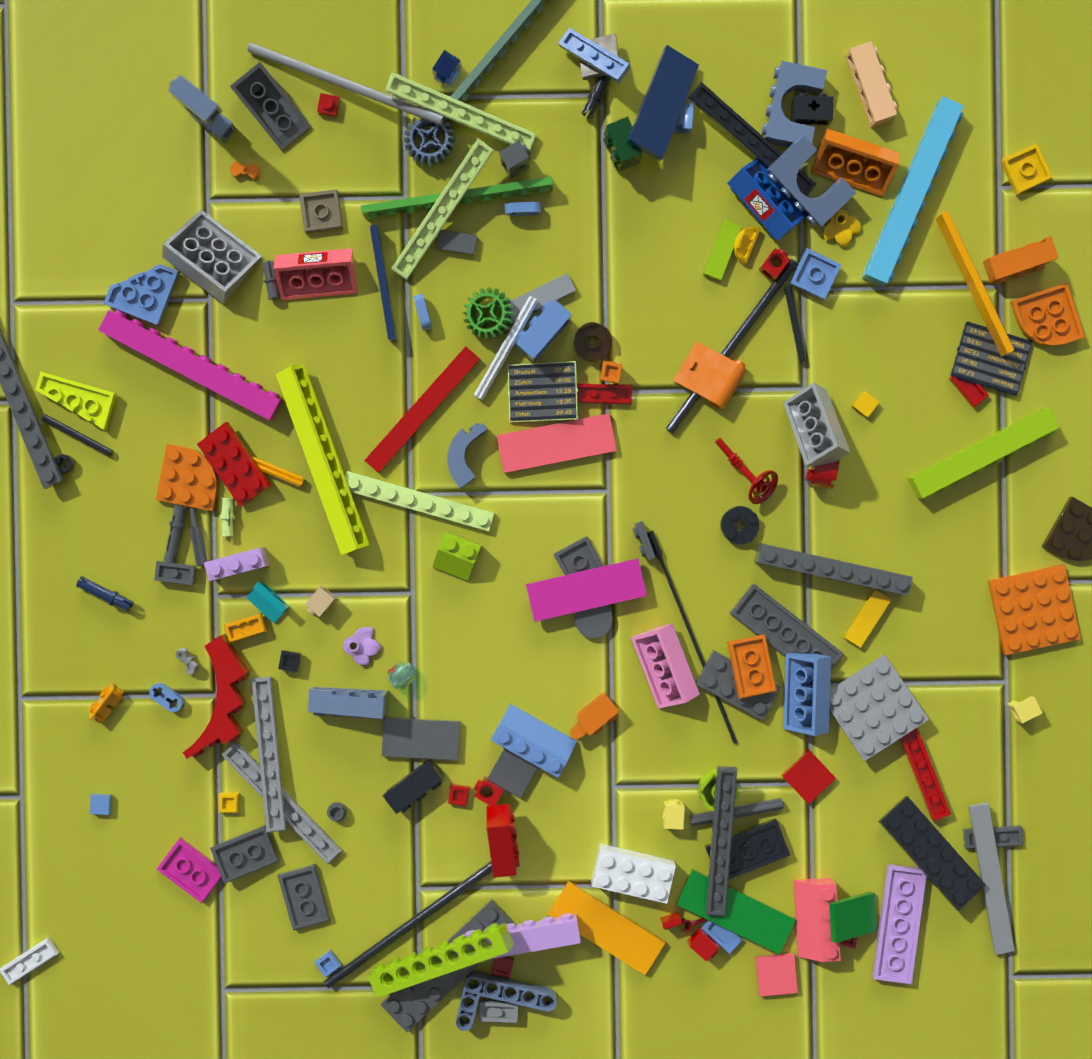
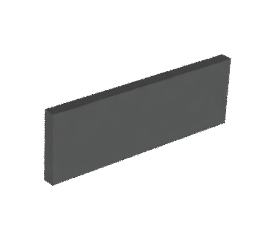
M754 583L751 584L730 611L731 615L758 636L765 634L767 643L785 657L786 653L830 656L832 670L844 654Z

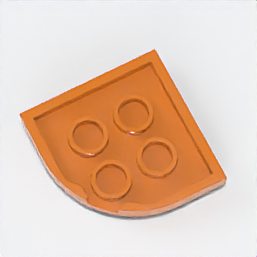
M1068 283L1010 301L1019 328L1030 340L1038 344L1059 346L1085 337Z
M166 444L156 500L214 511L218 493V478L207 458L196 450Z

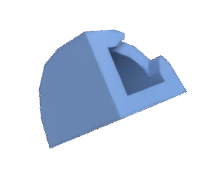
M693 103L683 105L673 133H691Z

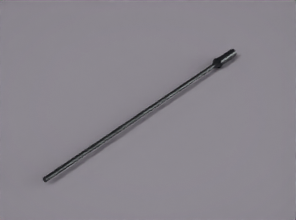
M649 531L647 535L654 555L660 561L699 660L704 668V659L663 561V551L660 549L654 531ZM714 694L732 741L735 744L737 740L719 697Z

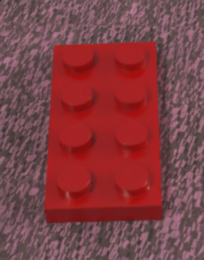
M229 422L223 423L197 443L239 507L246 505L271 486Z

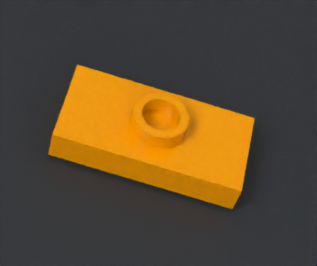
M262 613L224 624L229 643L267 632Z

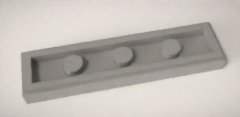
M568 273L510 301L508 304H512L514 308L509 311L514 312L515 315L509 316V319L513 320V322L516 321L529 296L538 300L533 310L535 312L541 309L548 301L552 302L554 299L557 301L576 292Z

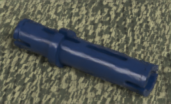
M84 576L80 577L81 581H77V588L107 601L110 606L115 605L126 612H129V608L133 607L134 601L119 595L117 591L113 592Z

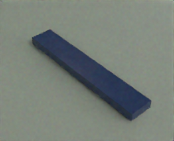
M377 224L370 225L388 340L391 343L398 342L380 229Z

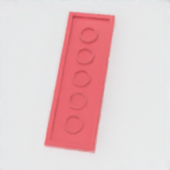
M609 413L497 435L504 473L617 451Z

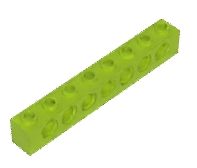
M494 923L488 926L487 930H475L470 933V936H458L453 942L448 943V941H444L433 949L432 947H427L417 955L414 952L405 956L403 960L399 958L394 959L386 966L380 964L373 968V972L368 976L376 998L508 953L515 944L506 923L501 925Z

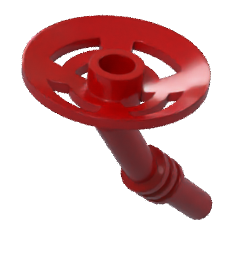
M721 437L715 440L717 446L728 457V461H731L730 464L737 468L752 483L748 494L749 501L753 504H761L766 501L777 487V473L773 470H767L756 477L742 463L743 460L737 456V453H733Z

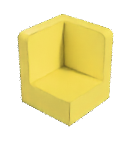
M1033 696L1021 702L1013 700L1007 703L1015 721L1024 723L1042 714Z

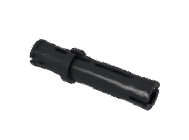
M605 75L598 78L581 112L584 117L588 113L586 118H593L598 104H601L603 100L602 96L609 84L610 77Z

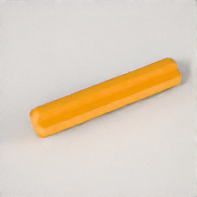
M253 457L262 472L302 487L305 480L303 477Z

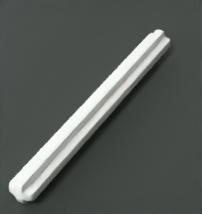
M529 296L478 386L474 394L475 397L483 400L517 341L516 337L523 330L538 303L536 298Z

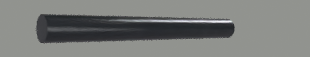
M792 286L784 288L798 359L799 363L806 362L807 359Z
M47 414L43 415L42 421L108 457L112 455V449Z

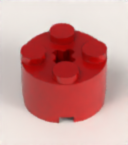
M840 460L835 463L811 466V469H807L805 481H809V485L833 489L834 485H831L832 480L836 481Z

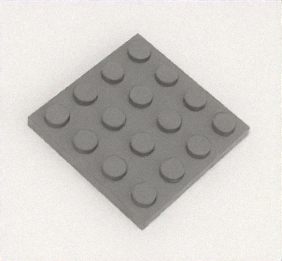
M885 654L830 689L829 711L863 761L871 758L929 720Z

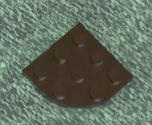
M1069 497L1042 547L1067 560L1085 561L1092 559V507L1074 497Z

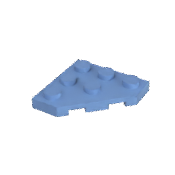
M161 264L154 266L153 269L144 273H138L129 277L128 280L111 285L103 304L159 326L180 272Z

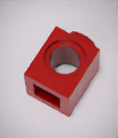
M774 248L759 268V271L774 281L790 261V258L787 257L788 254L784 250ZM771 259H777L780 266H772Z
M484 776L482 781L478 779L473 788L476 791L474 797L490 806H495L504 788L491 782ZM484 787H490L493 790V793L491 795H485L482 789Z
M701 927L687 940L689 947L706 962L709 958H714L718 953V943Z

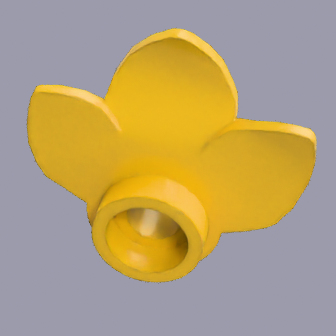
M839 209L830 218V222L825 225L823 230L824 239L831 240L835 238L840 246L847 247L851 242L852 234L861 233V225L857 218L849 216L846 210ZM842 215L843 220L838 222V216Z

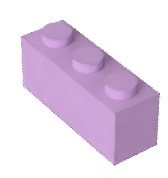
M265 547L204 562L209 581L270 566Z

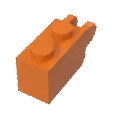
M602 692L577 713L578 723L570 731L571 738L578 740L586 733L589 736L591 734L596 735L603 729L602 725L607 721L611 723L618 717L619 709L605 692Z

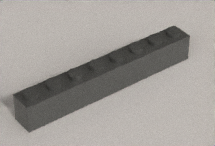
M758 543L754 562L908 596L913 577L762 543Z

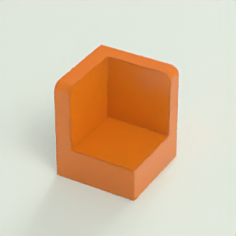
M603 361L600 380L618 385L622 364Z

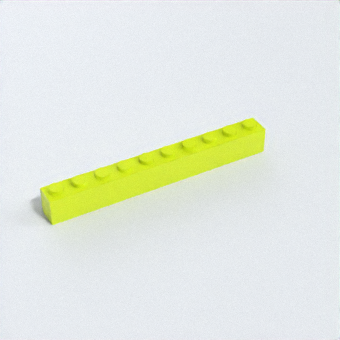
M305 365L290 366L278 372L276 377L341 555L368 546L369 542Z

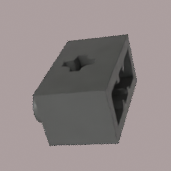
M519 140L499 152L500 163L510 179L530 167V151Z

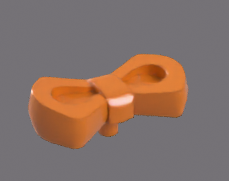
M235 161L230 167L234 178L240 175H248L252 180H255L260 173L259 167L256 164L248 166Z

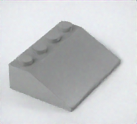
M202 210L163 244L162 257L223 304L237 291L262 258L259 253Z

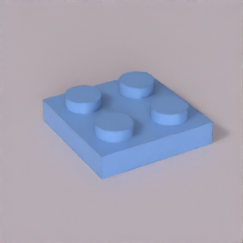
M806 248L789 284L824 301L842 264Z

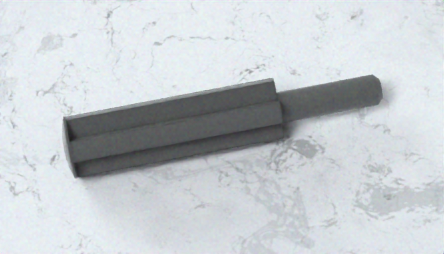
M190 508L189 512L192 523L190 533L196 566H204L207 558L201 526H198L195 508Z

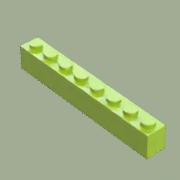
M1042 408L907 479L917 499H930L936 495V491L940 489L945 491L953 487V482L957 480L959 482L965 481L970 478L969 474L973 472L977 474L986 470V465L1000 463L1004 460V456L1008 454L1012 456L1021 452V447L1025 445L1030 447L1038 443L1037 439L1041 437L1048 438L1054 435V430L1060 428L1051 408Z

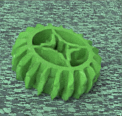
M487 287L485 292L483 288H480V294L474 291L473 295L475 298L468 297L467 299L470 301V304H464V307L468 308V311L462 312L463 315L468 316L464 319V322L469 323L467 329H473L472 334H478V338L482 339L485 335V339L490 340L492 335L494 339H497V332L503 336V328L510 330L507 323L512 324L513 320L509 319V316H514L515 313L509 310L513 309L514 306L508 304L511 299L509 297L505 298L506 294L504 292L499 293V289L495 288L492 292V288ZM485 299H495L493 302H490L486 306L481 304V302ZM499 305H501L502 307L501 319L498 317L497 314ZM476 309H478L480 313V316L477 319L478 323L475 318ZM483 309L489 310L494 318L488 317ZM491 321L497 324L493 328L482 329L484 325Z

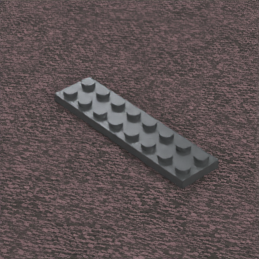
M491 899L447 941L448 943L453 942L456 937L466 934L470 930L481 929V931H484L494 923L498 925L503 923L517 924ZM481 962L393 992L381 1002V1006L407 1033Z

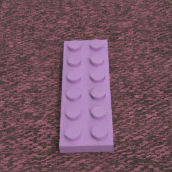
M887 864L872 977L875 980L912 984L926 876L919 868Z

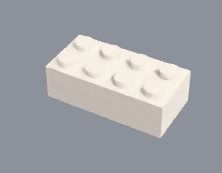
M599 844L591 884L592 887L667 904L676 866L674 860Z

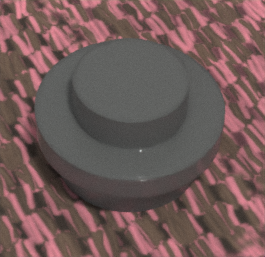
M334 802L328 807L327 814L332 821L338 822L345 818L347 809L344 804Z

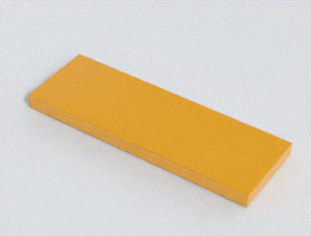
M570 881L567 882L548 912V915L553 918L561 917V915L566 913L576 914L580 935L646 975L665 945L664 940Z

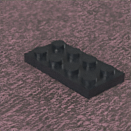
M776 818L732 835L728 880L791 856ZM711 844L705 845L709 859Z

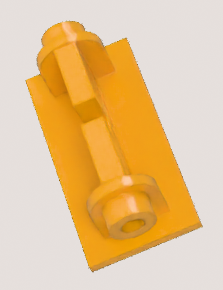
M111 683L109 687L106 686L102 690L101 698L98 702H93L88 710L89 720L95 717L94 720L98 723L105 721L112 712V709L107 705L110 704L116 707L123 698L124 692L119 688L115 690L114 683Z

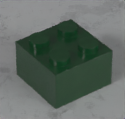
M628 116L606 125L605 138H603L606 149L611 151V162L614 167L617 166L618 171L639 164L643 154L640 149L627 142L632 130Z

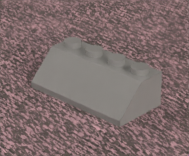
M812 383L783 402L807 467L835 463L850 454L827 389Z

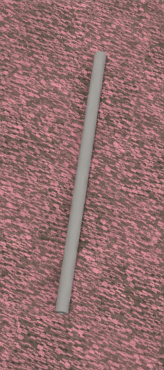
M254 43L248 45V52L440 126L443 124L444 116Z

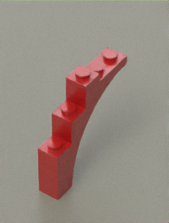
M225 634L218 636L204 646L211 658L216 674V703L212 717L204 732L193 745L183 752L186 759L191 756L195 759L204 753L203 748L207 745L211 748L220 741L222 744L228 741L231 744L240 738L238 734L243 731L233 714L243 709L242 704L246 702L236 684L246 679L245 675L250 671L232 644L229 643Z

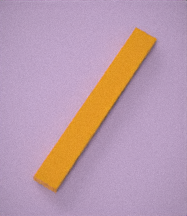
M946 211L940 214L936 221L1002 357L1014 351V348L949 212Z

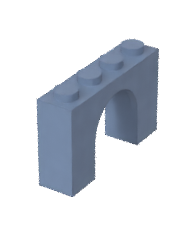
M781 61L779 67H775L773 78L776 79L775 86H771L769 97L772 98L771 105H767L765 116L768 117L767 124H763L761 135H764V138L771 144L790 147L803 135L812 143L815 127L794 123L787 119L781 108V100L784 95L792 91L820 94L824 88L827 70L787 61Z
M181 74L178 78L172 80L168 89L172 96L189 115L225 143L236 130V126L221 114L223 112L221 107Z
M803 135L766 171L769 173L768 178L774 184L778 182L782 187L781 192L787 198L791 196L795 201L794 206L800 212L804 211L808 215L807 220L813 226H823L856 192L844 178L838 179L824 194L816 198H809L799 190L797 185L798 170L817 151L813 144Z

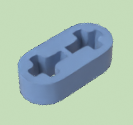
M541 203L505 204L506 216H534L541 214Z
M415 295L414 301L422 330L432 329L424 295Z
M157 683L149 690L150 697L170 712H177L184 706L183 697L164 683ZM162 688V691H161V692H162L165 696H163V695L157 696V695H156V694H157V691H156L155 689ZM169 699H177V704L179 706L172 707V701H170Z

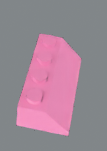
M672 623L631 637L658 709L686 703L700 695Z

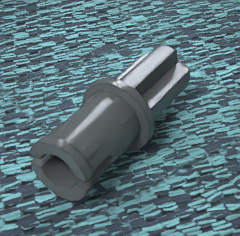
M271 260L263 262L264 283H266L268 300H276L281 297L273 269L274 262Z

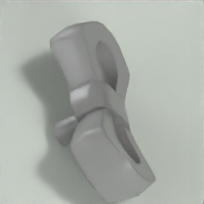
M186 648L178 649L176 658L185 663L187 674H195L199 669L198 664L193 661L195 657L190 656Z

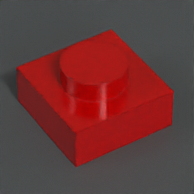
M320 93L317 113L337 117L340 97Z

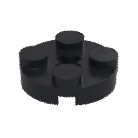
M735 506L723 514L720 521V529L729 542L745 544L751 542L757 535L759 520L757 514L751 509L744 506ZM739 520H742V523L745 524L741 531H738V528L735 526V522L738 523Z

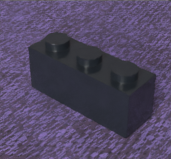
M428 759L385 791L383 797L396 814L400 811L404 813L412 807L411 803L417 800L419 802L427 795L426 792L429 789L435 790L442 784L441 780L444 775L434 762Z

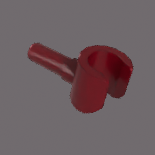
M700 918L692 921L682 919L681 921L682 924L685 923V928L680 931L690 932L693 926L706 922V919Z

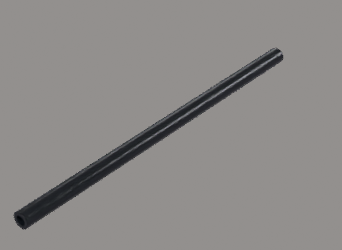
M790 259L720 354L728 358L732 355L797 267L798 263L795 260ZM692 392L665 429L673 434L698 401L700 395Z
M491 861L325 979L324 984L329 989L493 872Z

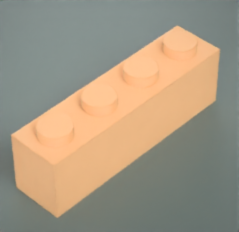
M872 41L850 48L845 56L870 127L893 120L897 115L898 109L896 102L892 101L890 95L891 87L885 81L884 67L879 64L877 48L873 46Z

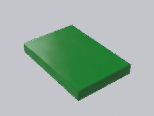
M867 892L829 903L831 942L838 943L877 931L874 892Z

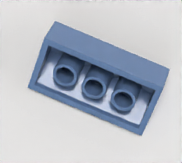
M786 653L783 729L812 736L829 732L830 656Z
M512 704L507 708L491 737V741L559 778L577 742L575 739Z

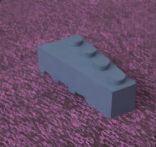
M311 687L309 689L308 712H313L315 716L332 714L334 717H343L345 715L353 718L383 719L387 714L388 690Z

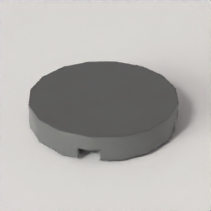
M607 605L575 613L576 628L582 635L588 638L602 637L612 626L613 617Z

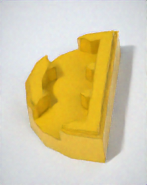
M744 228L735 238L734 253L742 264H747L760 233V228Z

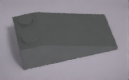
M261 62L230 86L280 150H283L311 127Z

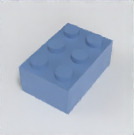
M555 299L552 302L548 301L541 309L542 314L539 317L534 316L529 322V329L526 332L521 331L516 337V348L533 363L571 321L572 314Z

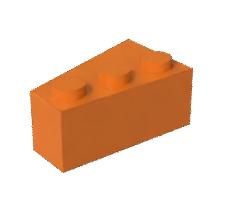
M1049 236L1039 242H1032L1024 247L984 260L983 264L989 282L997 281V284L1009 281L1008 277L1013 275L1019 278L1027 275L1029 270L1033 269L1034 272L1046 268V264L1059 257L1052 236Z

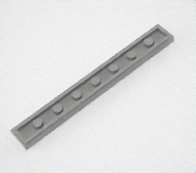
M272 676L253 678L251 680L266 833L286 830Z
M235 741L222 756L263 797L260 764ZM283 789L286 822L329 864L342 849Z
M984 802L968 805L980 878L986 884L983 888V895L993 951L996 955L1013 952L1015 950L989 804Z

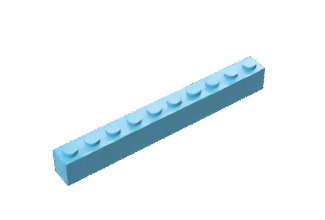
M944 96L937 102L861 278L882 287L892 281L895 274L893 272L894 266L898 265L901 261V250L907 246L910 240L908 236L910 229L913 230L917 224V213L922 211L925 205L923 199L926 194L930 193L933 187L931 183L933 176L936 177L941 168L939 162L945 158L948 152L946 146L948 141L951 142L955 136L956 131L954 128L956 124L960 123L964 115L961 112L964 105Z

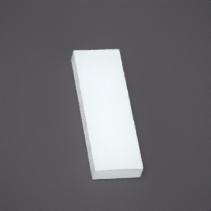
M50 937L1 967L0 972L8 985H11L56 956L59 951Z

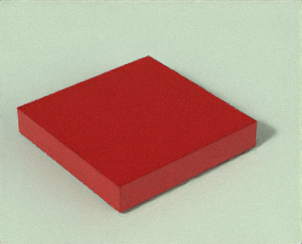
M809 749L781 775L808 804L836 779Z

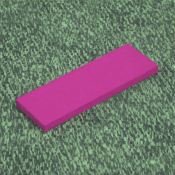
M638 558L526 584L534 622L647 596Z

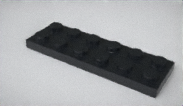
M908 796L902 798L878 821L955 910L959 911L986 886Z

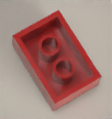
M509 804L487 806L486 829L493 878L517 875L516 867H520L519 845L517 844L514 811L510 812Z

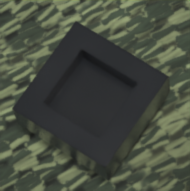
M281 650L278 669L297 673L302 653Z

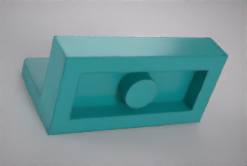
M263 581L257 582L253 587L254 590L247 596V599L273 623L290 607Z

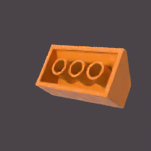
M827 128L820 143L811 173L835 181L844 178L852 187L883 197L899 165L900 153Z

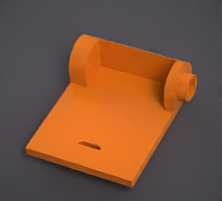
M696 342L673 381L707 399L710 404L718 409L724 410L747 369L745 368L746 364L737 359L733 361Z

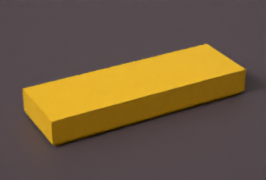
M874 589L845 633L844 638L861 648L892 599Z

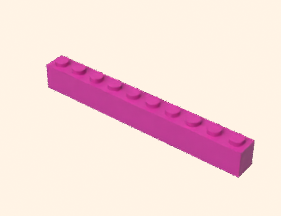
M108 310L98 331L272 422L274 421L284 402L279 399L280 395L271 390L268 393L263 391V386L254 381L252 384H249L245 381L246 377L237 372L235 375L228 372L229 368L218 364V366L211 364L212 359L201 355V357L194 355L195 350L184 346V348L177 346L178 341L167 337V339L160 337L161 332L150 328V330L143 328L144 324L136 319H133V321L126 319L127 315L119 310H116L115 313Z

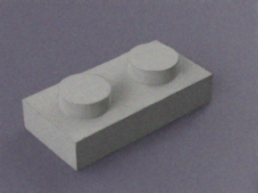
M480 999L479 1021L517 1023L518 1005L500 1000Z

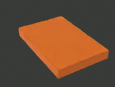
M765 634L728 641L727 645L738 699L776 692Z

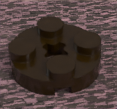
M596 322L582 325L574 338V348L577 354L582 359L588 361L603 359L610 352L612 345L610 331L605 326ZM590 337L598 339L595 347L588 345L587 342L590 341Z

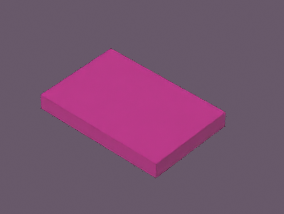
M181 837L156 869L200 903L205 901L222 878L217 864Z

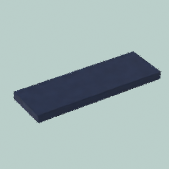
M666 45L663 49L627 140L628 143L658 161H661L664 157L699 64L669 45Z

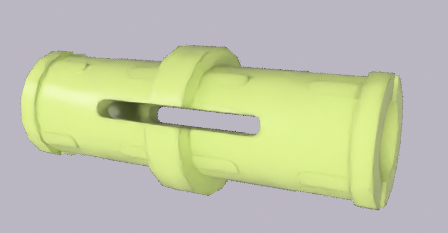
M221 498V536H234V498Z

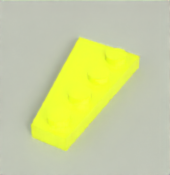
M40 371L35 388L36 391L77 413L101 429H107L116 393Z

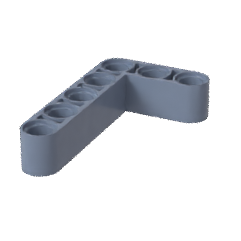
M473 970L465 979L456 1018V1026L461 1031H468L472 1028L480 996L538 1010L552 1011L557 1005V994L549 987ZM471 979H476L479 983L476 985H472L469 983V981ZM494 983L497 985V988L490 989L488 985ZM508 988H514L516 992L510 994L506 990ZM531 992L534 994V997L527 998L525 994ZM545 997H551L553 1000L551 1002H545L543 999ZM472 998L474 1002L467 1003L465 999ZM463 1016H466V1017H468L470 1020L467 1021V1022H464V1021H462L460 1018L463 1017Z

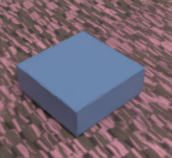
M91 794L90 814H111L112 795Z
M331 949L314 962L325 978L342 965Z

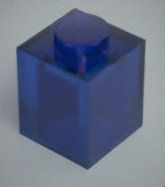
M444 50L432 68L434 79L440 84L446 83L450 86L462 67L461 60Z

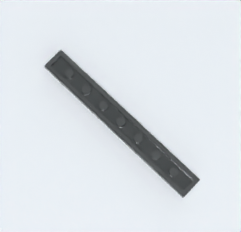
M717 766L706 915H726L737 767Z

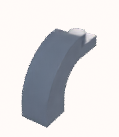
M478 423L474 424L469 428L470 433L468 434L462 428L450 444L447 458L448 468L453 480L460 489L476 478L466 463V451L474 440L488 431L483 423L480 425Z

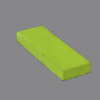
M725 219L723 220L703 275L719 281L722 280L734 249L735 238L742 226Z

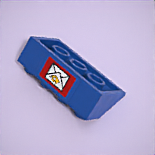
M755 159L741 168L727 184L730 186L731 191L743 201L744 206L750 209L756 216L757 221L764 225L770 236L779 241L808 215L804 211L800 212L794 206L795 201L791 196L787 198L781 192L782 187L778 182L774 184L768 178L767 168Z

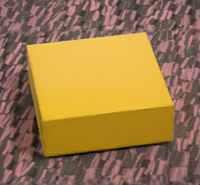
M864 390L852 407L868 418L879 404V401Z
M219 793V813H238L239 793Z

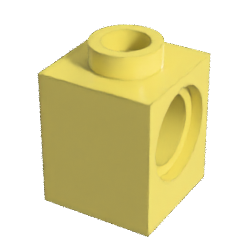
M669 799L668 802L664 801V829L683 830L685 806L680 800Z

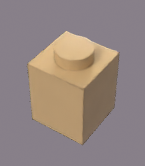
M320 586L306 602L307 611L315 617L317 615L319 617L323 616L337 597L324 586Z

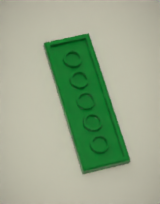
M694 869L691 870L676 905L779 955L781 954L796 921L795 918L729 886L727 890L726 915H706L708 876Z

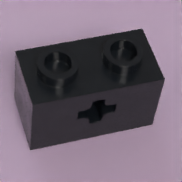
M807 93L797 94L791 101V121L803 125H830L833 120L834 96H828L827 94H817L816 96H809Z

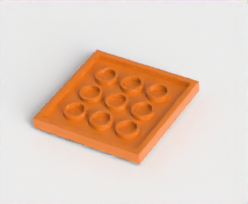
M1065 564L988 580L1003 655L1081 639Z

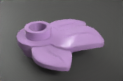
M371 627L358 629L354 636L346 638L343 643L344 651L352 655L354 661L360 665H368L369 656L377 654L382 649L377 641L371 639L373 634V628ZM352 642L356 643L355 649H350Z

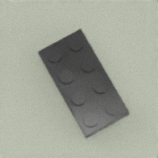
M714 650L695 682L698 686L762 721L781 688L776 685V692L738 699L731 660Z

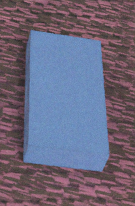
M709 920L701 927L729 954L742 942V938L738 934Z

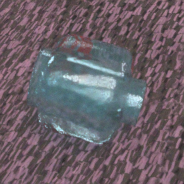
M399 661L388 670L387 680L394 689L404 690L414 682V672L416 670L409 662L405 664Z

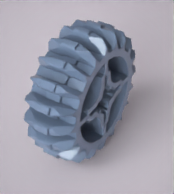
M413 118L414 125L408 123L410 130H405L404 132L408 136L404 138V142L407 143L405 149L409 151L408 155L410 157L414 156L415 162L421 159V165L423 166L426 161H428L430 167L433 165L432 161H435L436 165H440L439 159L446 162L445 154L447 156L452 155L449 149H455V145L452 143L456 142V138L452 136L455 132L454 129H450V122L445 123L446 119L444 118L443 124L440 126L422 118L419 121L417 118ZM433 126L430 130L422 129L424 127ZM440 130L445 134L444 145L440 144V141L437 139ZM416 134L422 140L419 150L414 144ZM433 137V142L429 140L427 143L426 138L431 139ZM431 149L437 150L435 153L427 154Z

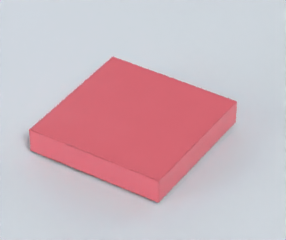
M793 953L755 957L760 997L798 993Z

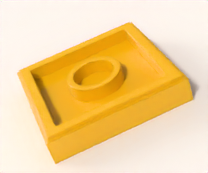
M1034 144L1000 161L1015 195H1019L1053 179L1038 144Z

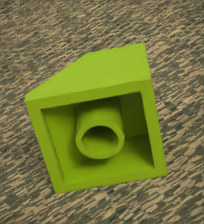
M445 531L432 567L468 581L482 545Z

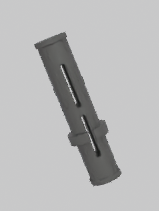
M174 504L173 517L169 522L170 532L163 560L165 562L176 563L182 528L185 527L186 506Z

